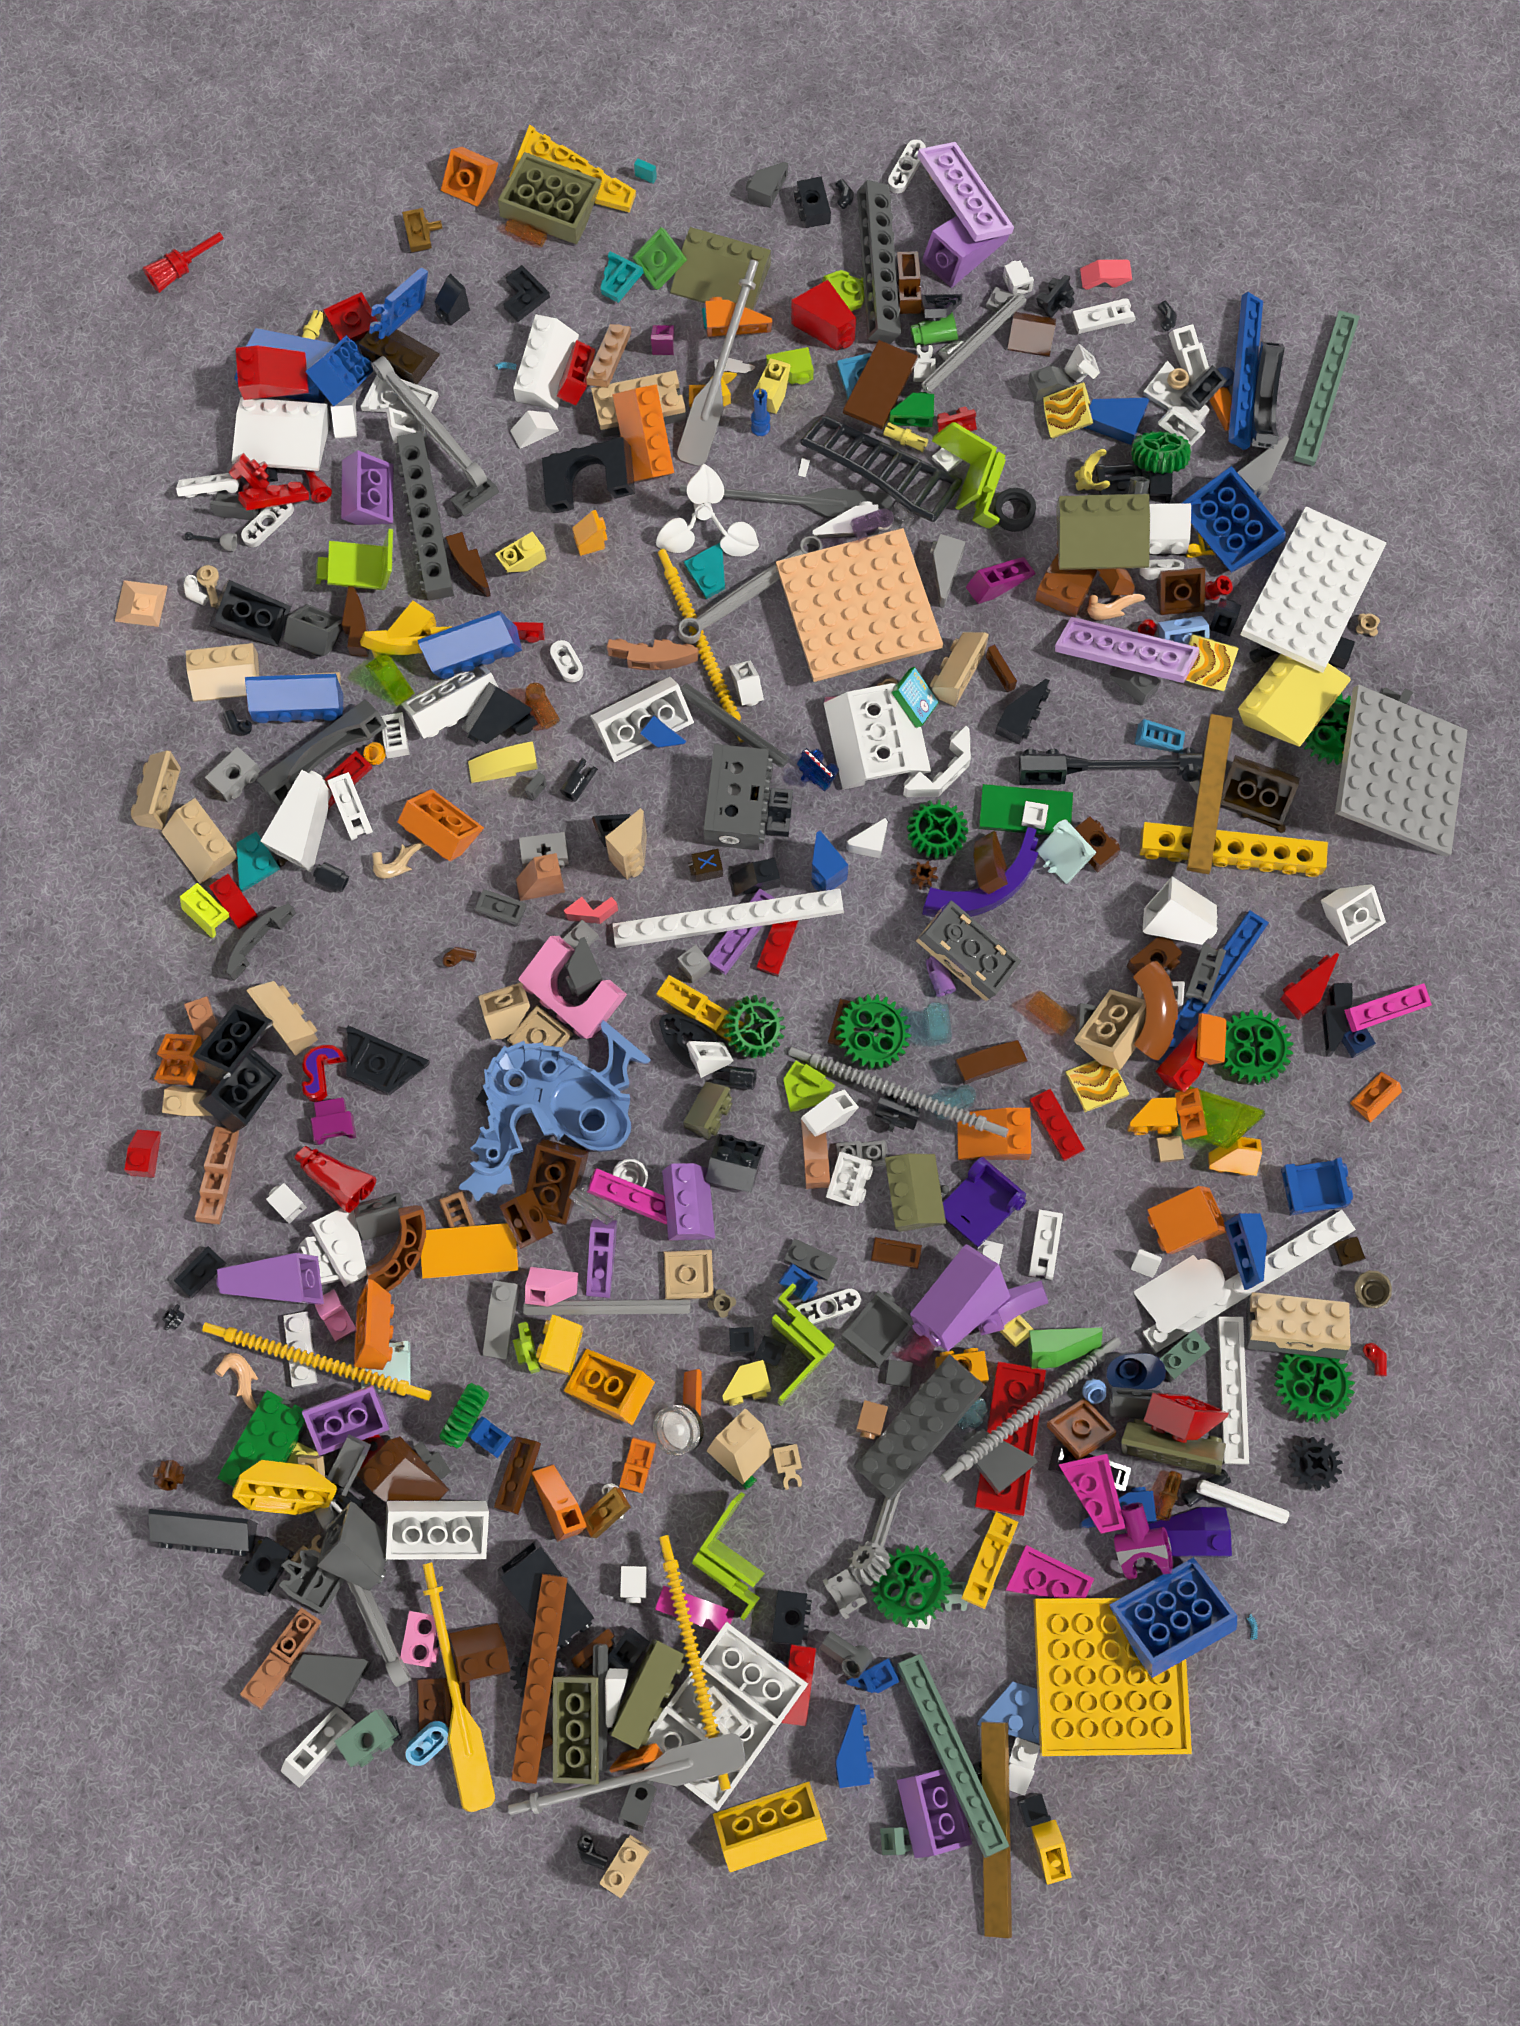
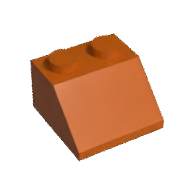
M464 147L451 149L441 191L478 207L494 181L498 162Z

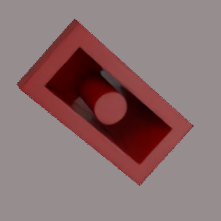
M228 873L209 886L238 929H241L258 917Z
M137 1129L128 1146L124 1168L130 1176L155 1177L161 1131Z

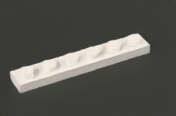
M1218 1317L1221 1410L1229 1413L1228 1417L1221 1422L1222 1443H1226L1223 1464L1248 1465L1249 1447L1243 1317Z

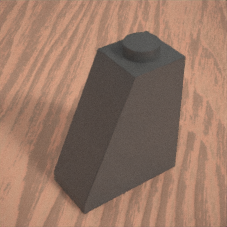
M983 1429L977 1433L975 1430H972L962 1438L964 1443L961 1445V1448L965 1453L967 1450L971 1451L972 1446H976L977 1442H981L982 1438H986L990 1433ZM1003 1441L998 1443L997 1447H993L992 1451H988L986 1456L983 1455L981 1460L978 1459V1462L974 1465L996 1494H999L1036 1465L1038 1461L1035 1457Z
M303 1654L301 1658L297 1657L290 1669L293 1672L290 1678L338 1706L346 1708L371 1662L366 1659Z

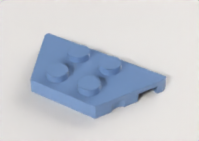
M1012 1682L978 1720L977 1725L981 1726V1722L1008 1723V1735L1040 1744L1037 1689Z

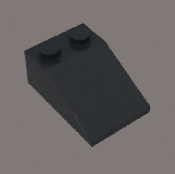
M228 580L221 590L209 626L230 635L277 647L292 606Z
M252 1049L232 1076L220 1081L215 1080L198 1104L230 1131L235 1133L247 1126L280 1080L282 1074Z

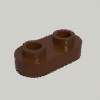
M608 1628L570 1662L576 1669L582 1667L585 1670L593 1663V1646L595 1644H606L608 1649H610L615 1644L613 1642L614 1633Z

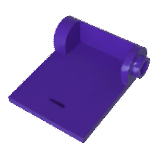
M981 1157L970 1168L968 1177L943 1202L945 1219L978 1248L1015 1210L1019 1211L1027 1201L1025 1199L1026 1193L989 1161Z

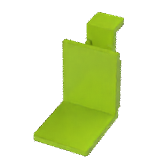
M952 422L933 436L932 442L970 464L955 508L959 510L971 501H975L976 510L972 520L990 529L998 524L1000 518L991 514L988 510L1006 461V455L999 451L996 453L997 447L959 424Z
M388 528L383 546L329 541L328 558L318 557L315 584H320L321 580H327L329 585L385 590L392 572L393 529Z
M793 1283L778 1298L777 1302L788 1311L787 1315L794 1321L788 1326L775 1314L772 1317L771 1325L804 1354L811 1363L779 1397L777 1403L780 1406L819 1366L835 1346L833 1342L786 1300L796 1290V1285Z
M741 1492L731 1501L693 1559L692 1564L749 1604L740 1617L744 1621L760 1597L748 1590L749 1587L741 1582L740 1579L754 1587L765 1573L717 1539L744 1498L745 1494Z

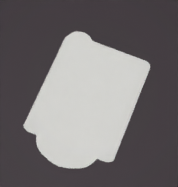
M1192 1255L1135 1290L1134 1294L1156 1321L1158 1331L1169 1333L1223 1299L1225 1293L1221 1288L1225 1283V1278L1221 1268L1216 1263L1208 1259L1197 1260Z

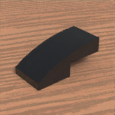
M770 789L766 835L789 837L793 789Z

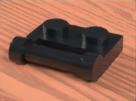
M1134 461L1132 464L1104 466L1103 464H1096L1095 468L1098 483L1103 481L1110 482L1109 487L1099 491V495L1127 494L1130 477H1143L1142 469L1135 465ZM1132 472H1133V474H1134V475H1122V476H1109V477H1105L1106 474H1119V473H1132Z

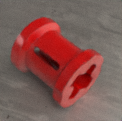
M1221 575L1214 582L1209 581L1205 583V597L1208 600L1215 601L1220 595H1228L1233 588L1231 580L1227 576Z

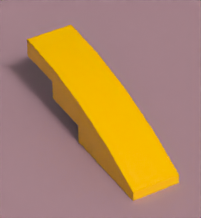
M668 975L656 993L657 996L687 1017L706 1025L716 1035L728 1042L731 1041V1037H724V1034L729 1032V1029L722 1027L723 1024L729 1023V1021L724 1019V1016L729 1014V1011L711 1002L702 993ZM739 1020L738 1028L742 1027L744 1022Z

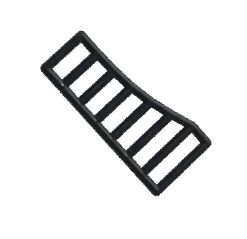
M820 415L800 440L802 446L856 472L881 488L911 513L931 522H935L962 485L961 478L826 415ZM823 425L835 429L823 445L812 440ZM842 434L854 438L842 455L831 450ZM865 443L873 447V449L860 465L850 458L859 446ZM881 452L893 456L879 476L868 470ZM900 461L912 465L896 489L886 482ZM923 470L931 474V477L912 502L903 493L918 472ZM939 479L951 483L932 512L920 507Z

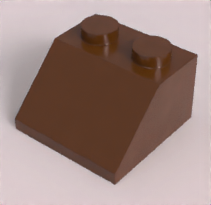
M498 1623L448 1634L458 1684L507 1674L511 1671L506 1645Z

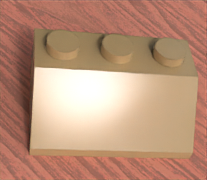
M963 632L959 639L955 638L950 648V651H952L950 657L944 658L940 669H942L940 675H935L930 684L932 692L937 699L956 707L985 654L989 634L985 632Z
M253 643L186 650L187 674L194 702L247 696L245 677L259 676L258 653Z
M171 751L152 754L149 756L148 763L144 764L143 781L139 783L137 788V802L131 808V817L138 826L164 829L181 770Z
M196 798L177 809L162 830V834L199 884L237 859L234 849Z
M640 808L605 837L609 861L627 880L631 876L637 877L643 871V866L645 865L647 832L644 811Z
M275 981L246 990L265 1017L273 1021L272 1026L295 1056L318 1040L314 1034L318 1030L310 1020L304 1021L301 1017L304 1014L303 1010L296 1002L292 1005L288 1000L291 995L283 985L279 987Z
M1110 989L1074 1039L1075 1043L1080 1045L1084 1051L1100 1064L1121 1070L1135 1050L1136 1046L1134 1043L1143 1030L1146 1019L1145 999Z

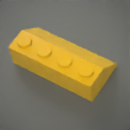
M810 1782L713 1814L729 1872L827 1840Z

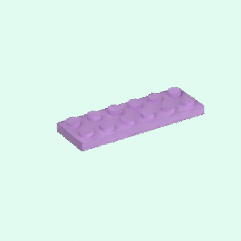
M956 142L918 150L917 157L975 242L1012 234L1014 226Z
M1071 617L1055 644V652L1184 683L1199 655V647Z

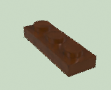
M516 1437L494 1508L519 1514L541 1443Z

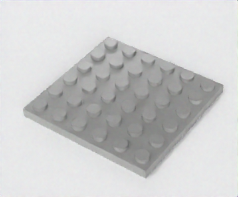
M1357 685L1353 687L1335 814L1439 855H1451L1468 730L1364 686Z

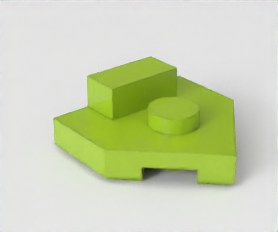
M843 270L827 274L823 277L822 282L829 280L851 311L861 308L865 298L862 277L861 279L855 278Z
M797 1060L783 1079L790 1112L810 1107L814 1108L826 1099L835 1088V1084L827 1080L825 1075L807 1064H801Z
M527 1322L518 1324L520 1338L513 1340L518 1364L527 1363L531 1374L540 1372L530 1326Z

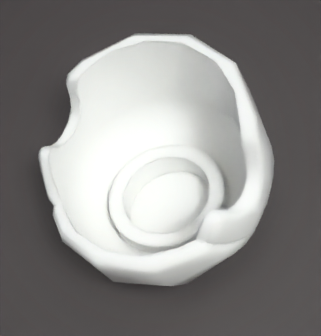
M625 1159L614 1167V1176L641 1187L646 1186L648 1172L643 1163L638 1160Z

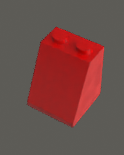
M829 280L791 300V323L793 326L836 351L841 348H848L855 341L856 317Z

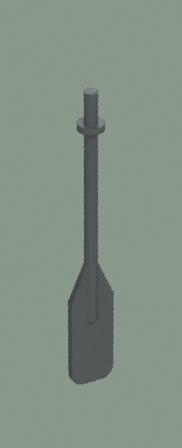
M681 484L680 493L687 494V485ZM827 488L799 496L724 489L723 495L725 498L799 504L826 518H835L855 506H860L859 503L873 502V505H878L879 522H886L891 516L892 499L888 494L880 492Z

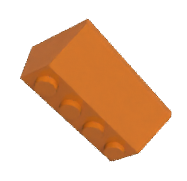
M657 384L612 394L620 435L631 446L634 481L673 474L674 468Z

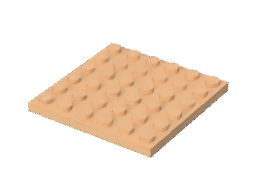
M904 528L776 561L778 574L813 682L943 648V642Z

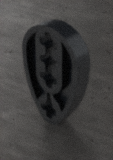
M669 1013L660 1019L659 1025L663 1040L673 1056L687 1068L696 1069L690 1058L687 1043L683 1044L684 1035L687 1037L692 1035V1041L718 1042L717 1036L709 1027L693 1018ZM674 1020V1026L679 1032L672 1028L665 1029V1022Z

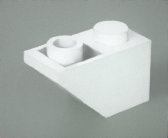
M844 1089L828 1096L803 1115L801 1119L816 1137L845 1124L859 1107Z

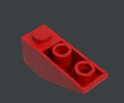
M1338 953L1331 957L1326 955L1317 963L1319 967L1315 970L1309 968L1300 976L1302 980L1297 984L1291 982L1282 990L1284 994L1280 1000L1298 1020L1314 1009L1321 1001L1339 957Z

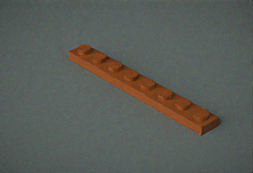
M542 1574L511 1781L537 1784L568 1579L565 1576Z

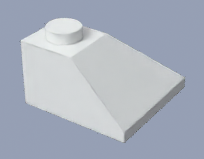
M1372 884L1339 888L1321 900L1326 917L1348 946L1386 923L1375 887Z

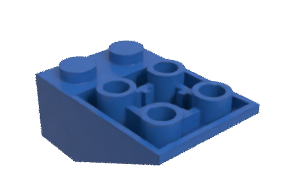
M346 335L305 372L331 404L336 406L349 396L374 370L370 361L358 350L355 342Z
M860 1704L853 1707L835 1759L839 1788L870 1784V1778H874L872 1762H867L866 1752L871 1751L869 1736H864L862 1726L867 1725L865 1709L860 1710Z

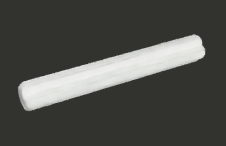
M1199 1480L1196 1491L1200 1494L1281 1524L1288 1521L1289 1512L1287 1510L1206 1480Z

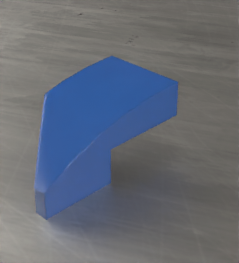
M653 716L640 732L641 735L656 747L686 743L684 738L656 716Z
M890 1658L864 1671L859 1678H851L846 1682L850 1686H855L871 1693H880L900 1682L901 1679Z

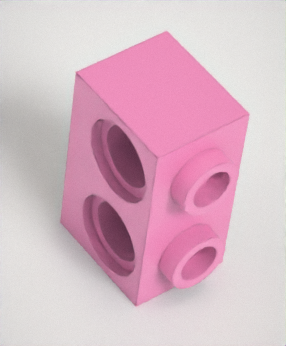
M409 1611L400 1656L404 1663L432 1668L433 1663H437L440 1648L436 1647L438 1635L433 1615ZM424 1620H429L432 1624V1629L428 1634L420 1632V1624ZM420 1645L425 1646L427 1650L426 1657L422 1660H418L415 1657V1650Z

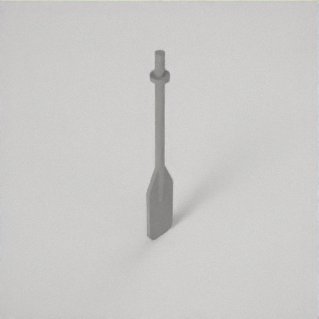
M750 260L745 278L739 279L738 284L742 288L713 378L694 398L677 451L678 458L683 462L701 466L707 461L723 412L722 375L749 291L755 290L756 284L753 282L759 263L756 260Z
M730 1733L669 1749L642 1771L599 1781V1784L596 1785L588 1784L542 1797L537 1792L532 1793L530 1800L509 1805V1814L515 1815L530 1810L534 1814L542 1813V1807L646 1780L672 1786H681L741 1770L746 1762L743 1741L737 1734Z

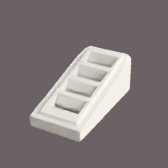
M403 712L381 716L385 724L386 721L399 719V723L388 724L382 730L387 759L410 755ZM400 727V730L388 732L387 730ZM401 735V737L389 739V736ZM402 742L401 745L390 746L392 743Z
M609 1668L605 1678L607 1727H612L615 1722L628 1676V1669Z

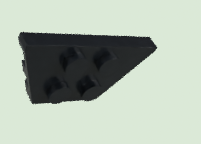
M348 1025L346 1028V1075L383 1093L391 1095L430 1063L426 1058Z

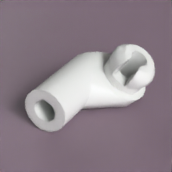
M186 576L184 581L186 597L205 606L209 600L208 595L199 592L195 576Z

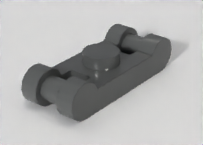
M1203 943L1185 997L1201 1000L1200 1003L1207 1005L1226 950L1221 948L1217 950L1210 947V944ZM1207 956L1215 958V962L1206 960ZM1197 983L1206 986L1205 991L1196 989Z

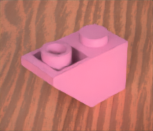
M530 1267L525 1285V1304L549 1307L576 1295L578 1273Z

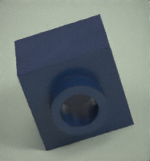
M1367 1028L1355 1032L1350 1030L1344 1034L1341 1040L1352 1058L1373 1048L1376 1044ZM1359 1035L1363 1042H1359L1356 1036Z

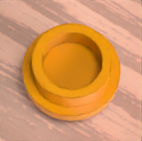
M372 742L365 747L364 758L370 764L379 765L384 761L386 754L382 744Z

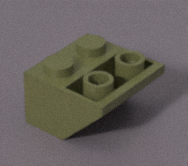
M705 1082L683 1122L684 1128L707 1140L712 1135L716 1136L722 1125L720 1123L722 1115L727 1116L733 1105L731 1103L730 1088Z

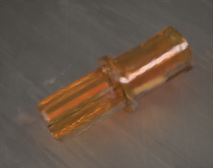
M511 219L506 222L505 230L520 237L522 241L527 240L539 247H543L547 239L545 233L543 234L532 229L528 224L525 226Z
M1170 1471L1164 1489L1159 1492L1160 1499L1156 1508V1518L1163 1521L1170 1520L1175 1501H1178L1177 1492L1182 1474L1176 1471Z

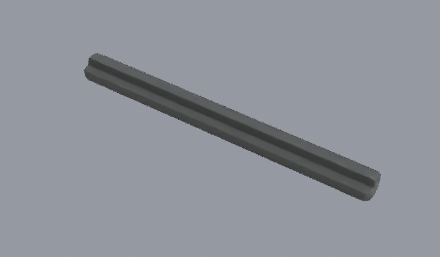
M688 683L681 686L680 690L684 698L751 747L769 749V758H773V763L780 768L787 764L789 760L787 755Z

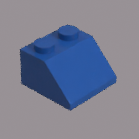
M821 830L816 833L811 873L813 879L811 883L818 892L821 890H833L845 882L848 877V863Z

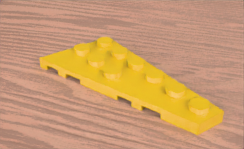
M529 124L509 177L513 174L523 153L526 152L600 179L602 183L595 204L630 213L636 197V190L617 178H611L606 175L601 168H595L590 165L588 160L567 147L556 144L549 136L540 134Z

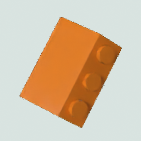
M433 789L407 800L397 821L406 831L414 834L425 845L430 846L442 858L448 861L461 856L484 829L483 826Z
M371 1279L367 1280L357 1301L354 1367L383 1370L386 1363L392 1359L393 1348L389 1347V1340L393 1336V1325H390V1318L392 1319L394 1314V1304H391V1294Z

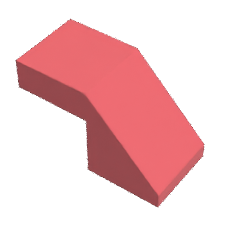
M1097 260L1080 268L1082 287L1086 290L1104 282L1116 288L1132 280L1129 260Z
M581 897L564 910V914L568 921L580 922L583 920L587 923L601 924L618 911V905L610 897L593 910L584 898Z

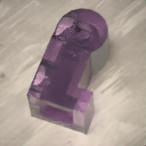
M879 509L852 519L850 525L856 540L861 542L867 540V534L877 530H888L893 523L894 517L890 510Z

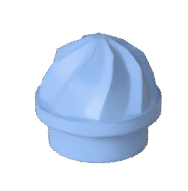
M1093 1378L1092 1380H1087L1083 1385L1082 1394L1087 1401L1097 1404L1105 1399L1107 1389L1102 1381Z

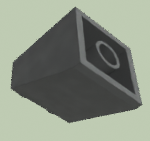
M350 1502L327 1527L317 1567L370 1591L377 1583L380 1584L386 1574L384 1569L385 1563L388 1561L386 1559V1533L355 1503Z

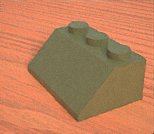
M908 1153L885 1157L895 1228L902 1232L946 1224L936 1155Z

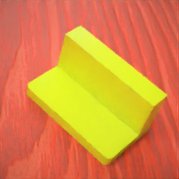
M198 883L180 896L182 910L211 938H214L216 936L215 928L229 917V913Z

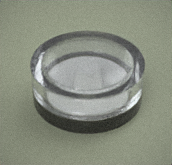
M678 1403L664 1408L657 1413L653 1422V1435L657 1445L665 1453L672 1456H680L695 1450L701 1444L704 1436V1426L700 1415L693 1407L684 1403Z

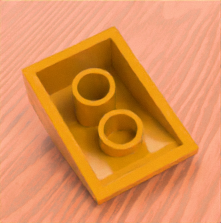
M586 1348L564 1392L618 1420L633 1425L655 1382L641 1370Z

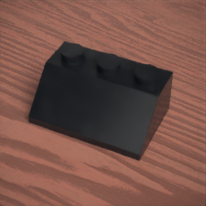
M234 1004L193 1055L200 1072L219 1081L232 1076L273 1024V1021Z

